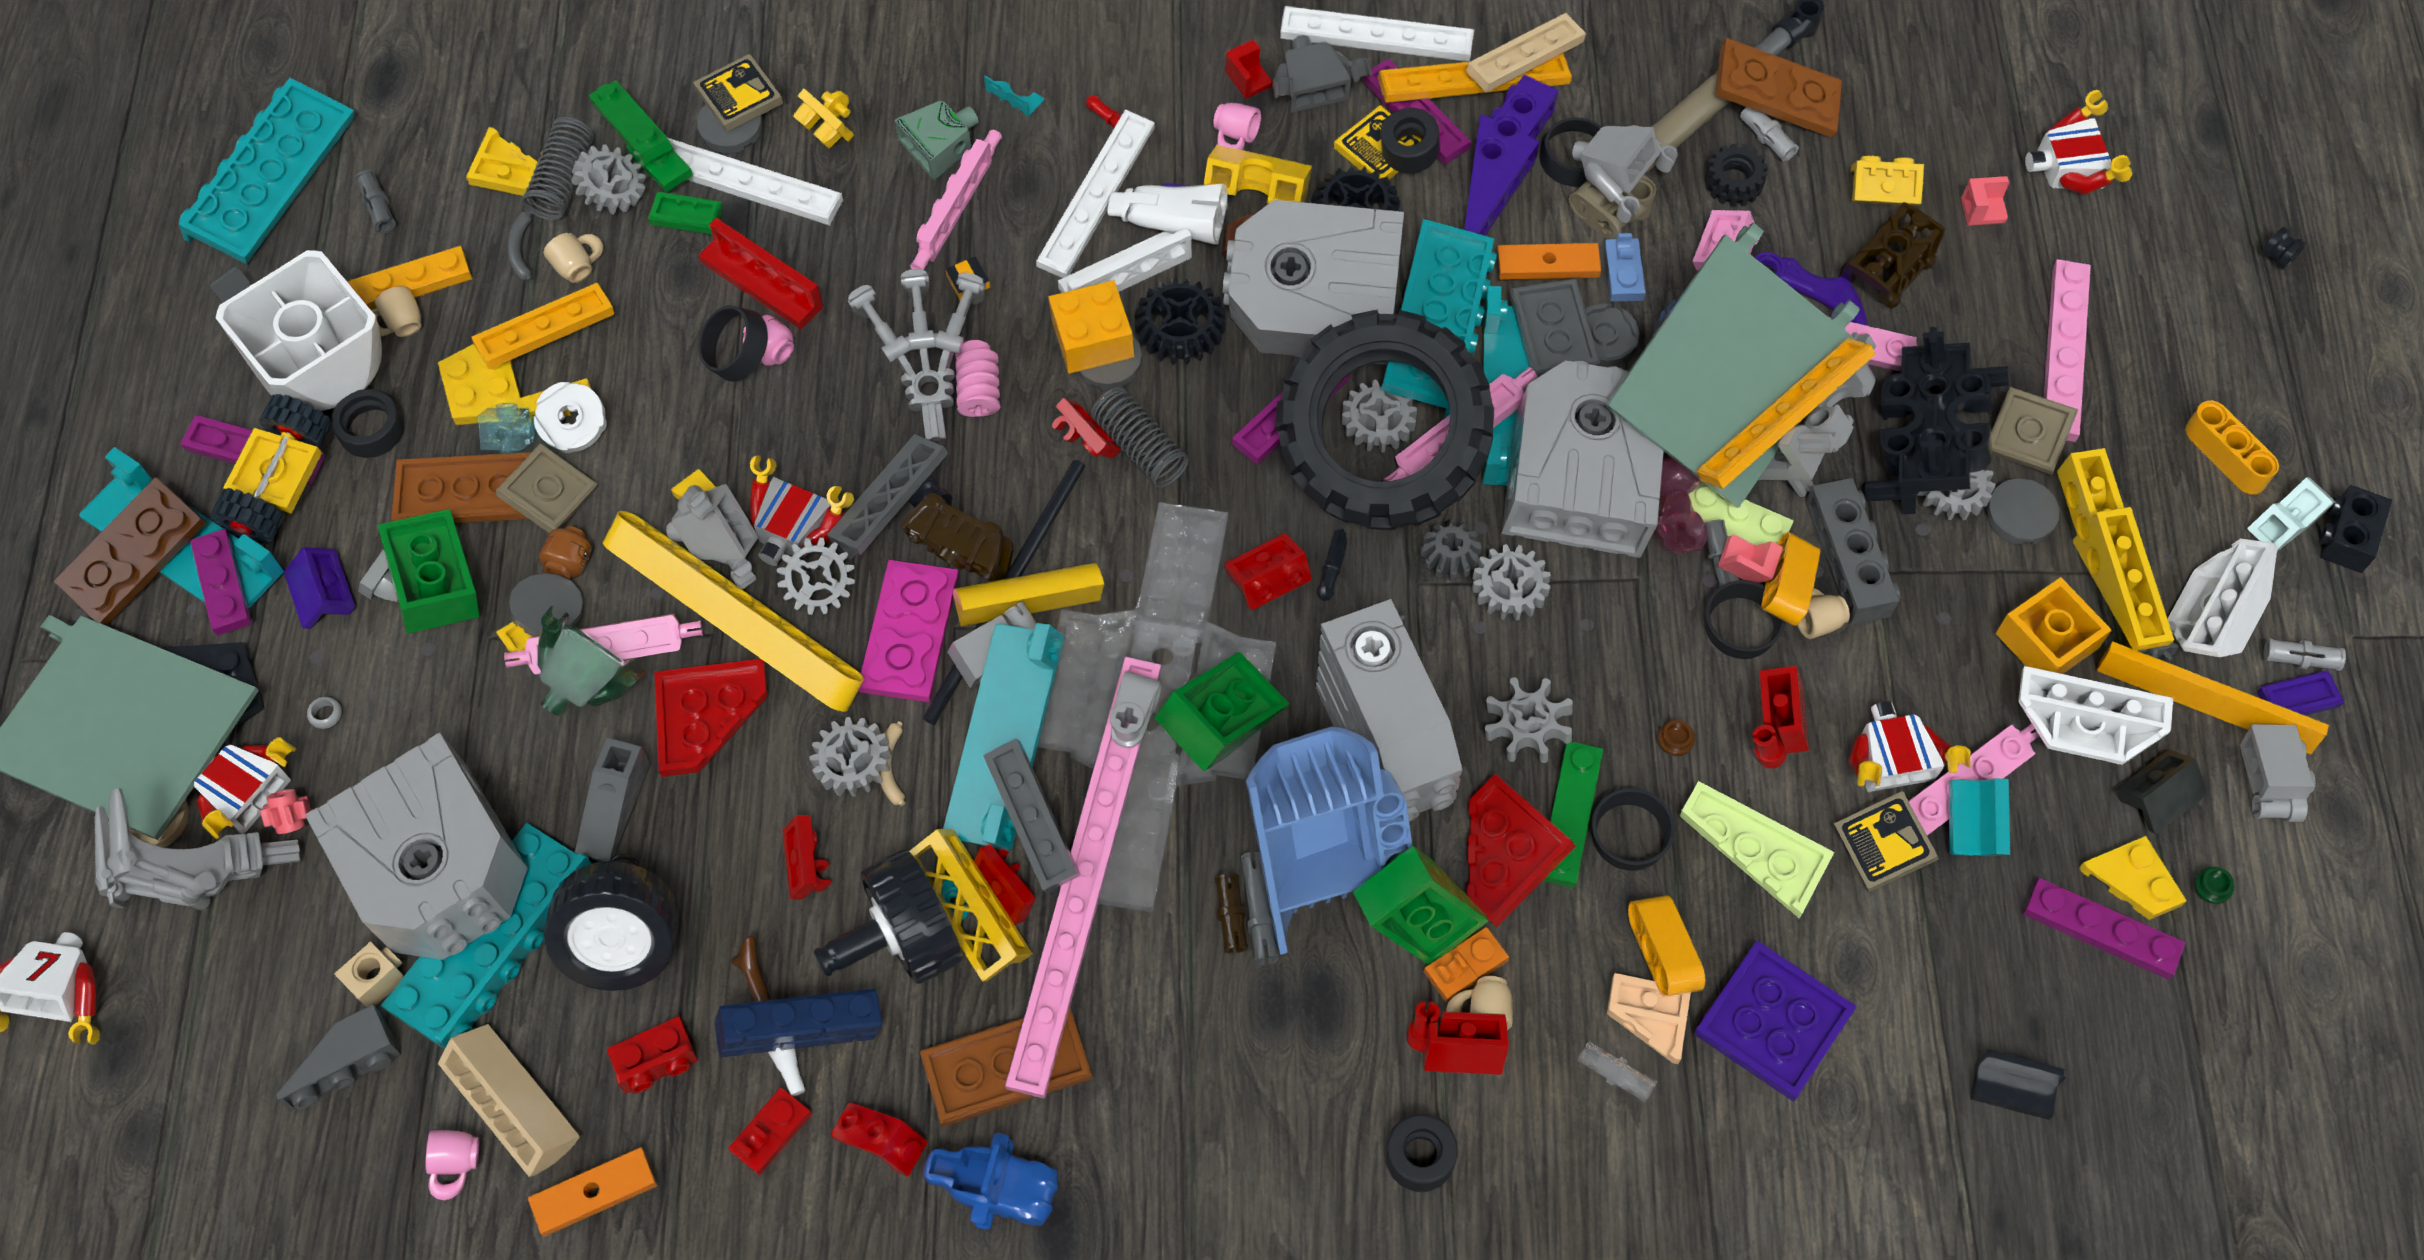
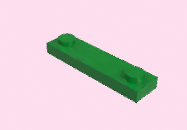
M616 80L600 86L595 92L588 95L593 107L643 164L673 149L666 135Z
M1572 741L1565 746L1550 822L1565 834L1576 847L1543 880L1544 882L1575 889L1603 754L1602 748Z

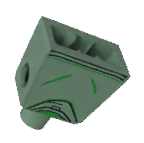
M943 101L935 102L895 120L898 140L933 180L963 157L967 149H971L968 129L979 123L976 113L970 106L955 114Z

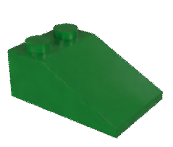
M450 509L377 525L406 634L479 617L476 592Z
M1239 651L1173 691L1154 719L1205 772L1227 758L1285 710L1289 703Z
M1414 846L1398 854L1391 863L1377 874L1370 876L1364 884L1353 891L1370 926L1427 965L1448 953L1489 921L1487 916L1431 858Z

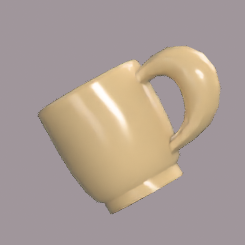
M563 233L554 237L546 245L543 253L560 276L571 283H577L589 276L592 271L591 264L601 256L604 245L598 236L586 234L577 239L572 233ZM582 244H587L591 247V256L587 254Z
M393 287L378 295L375 300L377 308L371 311L376 316V319L381 315L388 327L382 328L379 326L380 336L389 335L394 332L398 337H406L420 330L422 325L421 313L412 291L408 287Z
M1813 588L1809 609L1801 622L1797 624L1798 629L1808 639L1829 634L1841 628L1844 623L1849 621L1848 605L1841 596L1824 595L1819 590Z
M1486 976L1479 978L1473 990L1456 994L1447 1004L1446 1012L1461 1013L1462 1004L1465 1000L1471 998L1470 1013L1506 1015L1507 1030L1512 1027V994L1507 986V981L1501 977Z

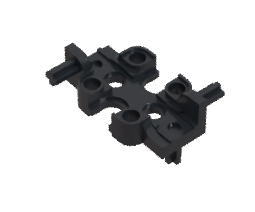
M1930 327V332L1923 333V346L1902 347L1901 373L1893 374L1886 378L1881 387V406L1884 420L1905 417L1912 413L1915 418L1911 424L1905 427L1880 430V446L1884 469L1892 475L1899 476V480L1866 482L1865 498L1866 501L1901 500L1903 514H1916V494H1919V492L1944 490L1958 492V490L1971 489V472L1987 468L1992 460L1990 423L1967 424L1961 422L1956 417L1957 413L1963 409L1969 413L1988 412V414H1992L1991 387L2009 385L2008 366L1972 368L1970 342L1945 344L1944 332H1937V327ZM1935 385L1945 388L1940 394H1930L1927 392L1928 388Z

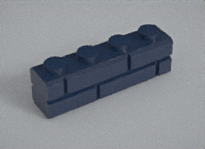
M876 989L723 1005L719 1006L714 1026L718 1054L721 1058L776 1051L777 1048L789 1050L853 1042L854 1039L857 1041L874 1040L882 1026L877 991Z

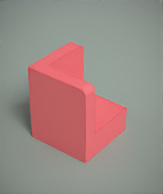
M2007 176L1969 179L1961 197L1968 226L2006 222L2008 215L2003 196L2009 185Z
M1731 535L1727 538L1718 567L1747 581L1761 583L1772 580L1783 547L1772 541L1755 546L1736 535Z

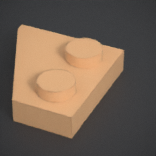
M1614 973L1607 1015L1672 1063L1679 1064L1691 992L1663 997L1655 981Z

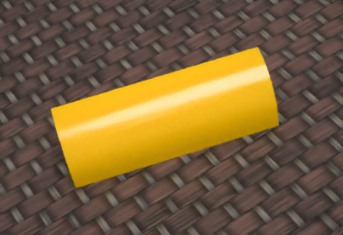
M1090 563L955 588L953 590V597L960 626L962 627L989 622L1000 615L1005 617L1004 613L1014 605L1018 607L1017 604L1022 601L1025 602V606L1030 613L1100 601L1104 581L1097 564Z

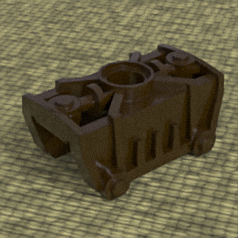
M1903 202L1895 215L1892 214L1886 223L1881 224L1877 228L1873 239L1865 247H1861L1856 257L1842 266L1840 275L1851 283L1858 277L1876 290L1879 289V302L1893 309L1900 304L1901 294L1924 269L1932 268L1937 262L1936 253L1944 236L1945 228L1922 211ZM1909 214V217H1911L1910 226H1903L1899 230L1906 215ZM1925 228L1933 230L1927 238L1915 239L1917 237L1916 231L1920 232ZM1892 241L1899 242L1904 246L1905 250L1903 252H1895L1887 244ZM1891 264H1894V275L1886 283L1880 279L1883 268H1889Z
M935 493L925 497L907 515L902 525V529L907 537L910 538V541L917 545L926 544L928 546L927 551L935 552L937 557L961 570L965 568L966 571L981 575L982 578L988 581L1003 580L1010 569L1014 544L1010 538L1003 535L1002 529L990 521L983 523L946 504V501Z

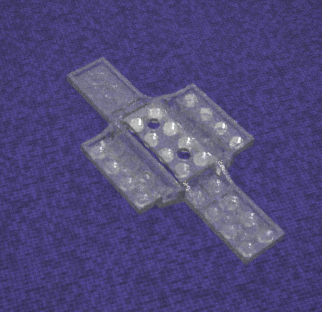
M1159 502L1143 583L1135 610L1102 615L1067 610L1061 611L1057 631L1063 634L1065 639L1038 747L1070 752L1072 759L1094 769L1124 659L1129 657L1130 650V658L1155 663L1151 656L1157 649H1167L1173 655L1172 660L1168 664L1161 665L1162 671L1159 681H1162V690L1153 713L1155 716L1173 691L1189 682L1197 643H1201L1202 647L1196 677L1240 651L1270 682L1276 642L1240 637L1209 622L1228 524V512ZM1160 724L1155 730L1145 732L1098 904L1154 912L1177 786L1216 781L1217 775L1247 780L1256 764L1262 729L1227 758L1205 772L1201 770L1183 749L1181 757H1179L1176 753V741Z

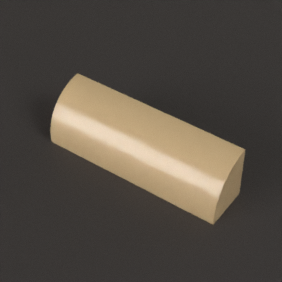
M488 1024L450 1039L438 1062L439 1066L529 1177L553 1165L573 1147L580 1137L579 1134Z

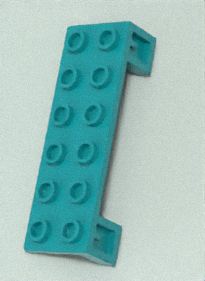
M1488 286L1483 314V371L1490 384L1502 374L1515 379L1529 366L1512 306H1507V300H1501V286ZM1518 409L1493 428V441L1488 460L1482 467V484L1507 486L1514 419Z
M115 447L105 456L106 460L113 467L110 473L114 479L79 514L83 521L100 532L152 481L138 462ZM193 509L207 523L192 539L223 529ZM230 534L248 608H250L280 577L284 570L271 552L245 534L239 539ZM189 541L159 573L205 604Z
M1036 623L1035 629L996 624L994 627L943 829H954L961 842L981 846L991 845L996 849L1012 851L1016 829L983 755L1017 738L1021 741L1033 767L1065 636L1051 625Z

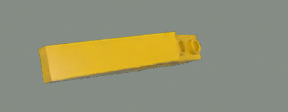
M2105 448L2071 453L2057 470L2077 533V536L2072 540L2132 649L2137 651L2170 645L2174 641V637L2131 507L2124 508Z

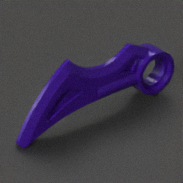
M1762 252L1755 256L1763 265L1773 268L1775 275L1795 291L1826 305L1832 310L1839 303L1845 305L1848 300L1852 301L1860 310L1851 322L1868 326L1861 300L1852 284L1842 276L1837 278L1816 276L1805 270L1795 258H1781L1771 252Z

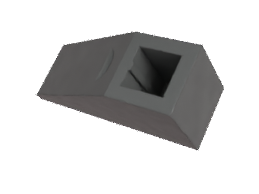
M606 738L590 781L575 849L577 855L582 853L589 859L601 862H610L614 858L650 766L642 746Z
M372 1004L336 1022L276 1094L277 1099L291 1111L303 1109L314 1104L319 1096L331 1090L344 1089L353 1084L355 1078L369 1071L376 1072L389 1066L393 1059L401 1056V1053L385 1016Z

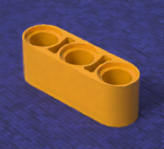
M2216 401L2201 403L2186 424L2185 431L2188 438L2244 493L2250 495L2261 493L2278 472L2279 463L2276 457L2221 403Z
M1788 531L1777 542L1783 549L1773 579L1766 581L1761 608L1786 623L1796 626L1806 615L1811 603L1820 549Z
M1666 895L1630 901L1628 906L1629 922L1661 995L1668 997L1702 991L1705 987L1704 969L1672 898Z

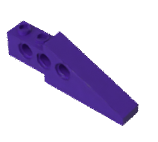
M1524 74L1517 85L1512 84L1505 96V103L1501 108L1497 106L1491 117L1481 114L1464 230L1486 236L1536 162L1540 142L1536 138L1555 111L1559 90Z

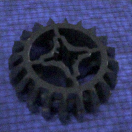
M1351 165L1347 172L1338 167L1335 175L1327 173L1324 181L1318 182L1311 201L1314 204L1331 205L1336 201L1338 206L1373 209L1372 206L1377 203L1381 210L1398 211L1400 209V200L1397 196L1396 186H1390L1388 177L1380 178L1378 170L1368 173L1366 166L1361 171H1355Z
M1186 277L1183 284H1177L1174 278H1172L1170 285L1166 286L1159 282L1157 290L1148 288L1146 297H1140L1139 308H1136L1135 332L1139 337L1141 346H1146L1149 355L1157 353L1160 362L1167 357L1171 358L1173 366L1177 359H1184L1187 365L1191 357H1195L1201 362L1203 352L1212 355L1214 345H1220L1222 341V334H1224L1226 329V323L1224 322L1225 310L1221 307L1219 297H1213L1211 287L1202 290L1200 281L1195 285H1190ZM1201 314L1206 319V323L1202 328L1198 325V317ZM1158 315L1163 318L1162 326L1159 328L1154 324Z

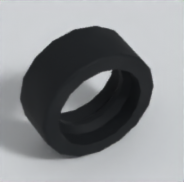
M374 389L357 390L349 394L336 405L331 417V427L343 448L352 455L362 458L378 457L389 452L399 443L404 432V420L393 399L384 392ZM371 410L386 412L388 418L384 426L376 433L364 437H356L349 434L348 428L358 415Z

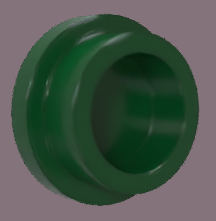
M2207 867L2201 870L2195 877L2194 887L2199 897L2211 904H2222L2232 897L2234 893V880L2231 874L2223 868Z

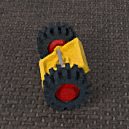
M273 394L259 419V424L266 431L257 428L253 429L210 514V518L216 521L215 523L219 526H224V529L227 531L235 532V535L239 537L245 534L257 543H272L284 519L281 511L292 514L322 454L319 448L332 424L329 421V417L323 415L322 411L313 409L314 406L309 403L307 405L302 403L300 399L296 398L293 400L288 395Z

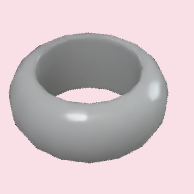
M320 697L314 700L307 710V718L310 724L320 729L336 725L342 715V708L339 702L331 697ZM324 706L333 707V712L328 718L323 720L316 719L315 715L320 708Z

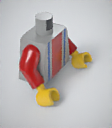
M754 456L750 462V468L757 475V478L752 480L750 514L751 524L755 528L758 540L764 544L758 554L759 558L769 565L777 566L784 553L794 555L791 545L796 544L800 549L804 548L805 538H809L812 546L817 545L820 537L824 538V545L831 542L827 534L843 517L842 508H848L852 505L854 501L852 493L846 492L841 502H839L838 496L842 490L840 486L831 487L827 492L826 499L775 477L770 482L767 478L768 475L775 471L776 462L774 459L768 458L767 468L765 471H762L760 469L761 456Z

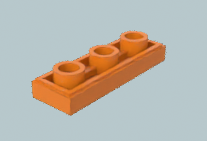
M1598 243L1498 245L1497 248L1499 280L1600 278L1601 264Z
M640 1147L528 1197L540 1234L545 1237L655 1188L657 1183L645 1151ZM599 1188L598 1195L594 1198H589L591 1190Z

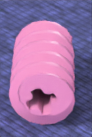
M981 340L964 342L960 353H955L957 410L960 414L968 417L992 415L1000 410V402L998 401L1000 397L998 386L1000 384L997 377L999 367L996 365L999 362L998 354L991 351L990 346Z

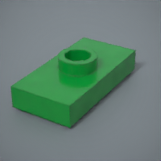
M626 145L628 153L640 163L641 167L666 193L693 176L691 168L673 149L643 164Z
M657 192L648 220L650 225L712 235L709 224L715 218L720 219L723 206L721 201Z

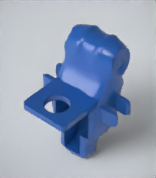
M996 1133L993 1136L990 1147L969 1146L958 1152H950L943 1148L934 1149L930 1152L924 1167V1178L927 1183L941 1186L949 1192L956 1202L971 1208V1221L976 1223L975 1226L981 1229H989L991 1227L994 1215L1003 1218H1013L1017 1222L1042 1226L1053 1210V1197L1059 1187L1058 1171L1056 1169L1050 1168L1038 1161H1027L1011 1155L1014 1143L1012 1140H1009L1008 1135Z

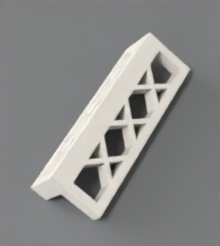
M1187 228L1176 233L1164 231L1058 280L1059 290L1063 293L1115 280L1118 292L1191 259V234Z

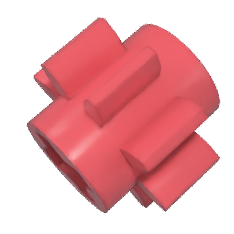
M286 789L266 797L268 804L263 805V809L260 810L264 827L273 825L277 834H285L305 826L303 819L306 818L305 814L311 811L307 796L298 798L295 789Z

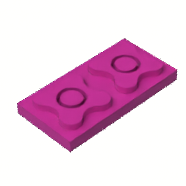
M888 560L861 671L864 681L859 689L860 693L930 703L954 601L953 590L957 588L959 579L958 569Z

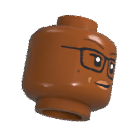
M573 526L552 530L548 534L539 553V560L543 565V571L549 574L561 575L568 580L579 577L583 573L592 554V546L585 538L586 534Z

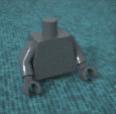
M1300 35L1293 39L1291 43L1293 49L1285 52V62L1278 66L1272 82V88L1274 90V98L1288 95L1291 113L1349 100L1351 79L1354 82H1358L1361 76H1372L1369 59L1359 58L1351 61L1341 53L1335 52L1330 43L1321 42L1312 45L1307 35Z

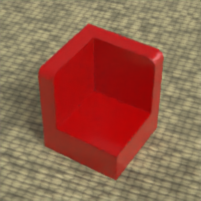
M1254 39L1226 52V74L1245 99L1272 86V80L1260 65V47Z

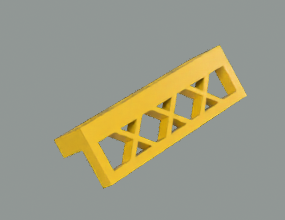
M937 829L910 850V853L915 857L930 881L948 916L960 947L982 982L990 980L1009 964L1021 963L1033 954L954 829ZM931 847L938 856L936 872L926 871L918 858ZM943 879L953 881L958 888L956 904L946 902L941 895ZM963 911L973 912L977 918L976 935L965 933L961 927ZM983 942L993 944L1001 956V959L989 968H987L981 958Z

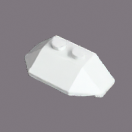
M2240 538L2231 544L2232 548L2216 554L2194 569L2167 618L2171 631L2175 632L2173 636L2183 651L2215 657L2242 653L2271 599L2277 554L2276 543Z
M2024 666L2022 669L2018 702L2048 749L2123 765L2171 731L2173 698L2027 666Z

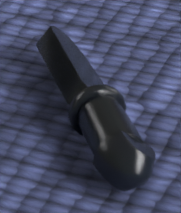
M1344 529L1334 532L1326 565L1323 567L1324 573L1320 586L1317 588V596L1322 601L1330 600L1334 595L1333 589L1337 575L1341 571L1340 567L1347 546Z

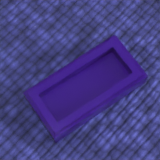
M2329 670L2261 686L2257 691L2259 698L2304 716L2338 708L2344 703Z

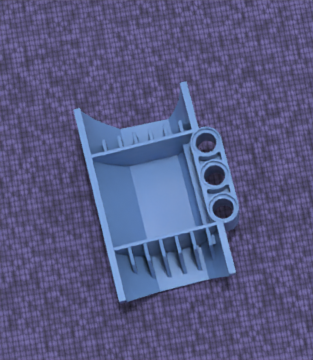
M1331 726L1273 745L1260 758L1246 780L1273 928L1280 955L1288 953L1285 941L1292 915L1297 913L1298 907L1308 905L1311 909L1314 907L1315 902L1324 900L1327 904L1330 903L1332 897L1341 895L1342 899L1346 898L1348 892L1355 891L1370 876L1377 874L1391 863L1398 854L1412 846L1407 803L1393 774L1388 770L1380 769L1378 752L1373 743L1347 729Z

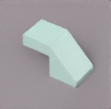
M2306 477L2280 503H2273L2247 529L2259 541L2276 543L2278 551L2310 527L2335 501L2310 477Z

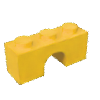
M1216 145L1207 159L1204 185L1223 183L1226 185L1227 194L1234 196L1238 191L1244 189L1261 191L1268 195L1267 203L1273 200L1304 202L1308 193L1312 166Z

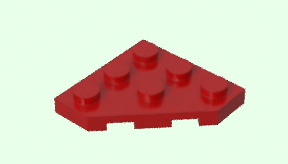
M753 659L654 672L658 765L661 777L699 773L767 699V674L764 660Z
M1494 774L1469 800L1471 832L1468 835L1470 878L1469 885H1467V896L1497 928L1576 846L1548 819L1500 777Z

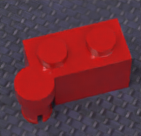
M1797 666L1760 670L1764 725L1758 726L1754 730L1753 741L1756 744L1755 754L1758 762L1765 768L1773 769L1779 767L1786 760L1788 753L1809 751L1804 686Z
M1425 1001L1418 1003L1415 1009V1018L1409 1024L1406 1040L1412 1049L1423 1052L1424 1071L1502 1075L1509 1049L1506 1015L1443 1012L1440 1028L1438 1029L1437 1022L1441 1013L1438 1005L1429 1001L1428 1009L1425 1010Z

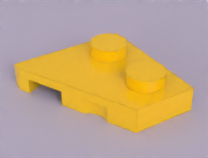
M489 127L466 178L469 185L524 196L538 162L531 156L524 155L518 146L512 142L508 143L499 136L497 130Z
M2146 836L2090 859L2079 867L2086 876L2092 874L2108 885L2110 893L2120 900L2129 902L2134 910L2148 920L2179 908L2187 901Z

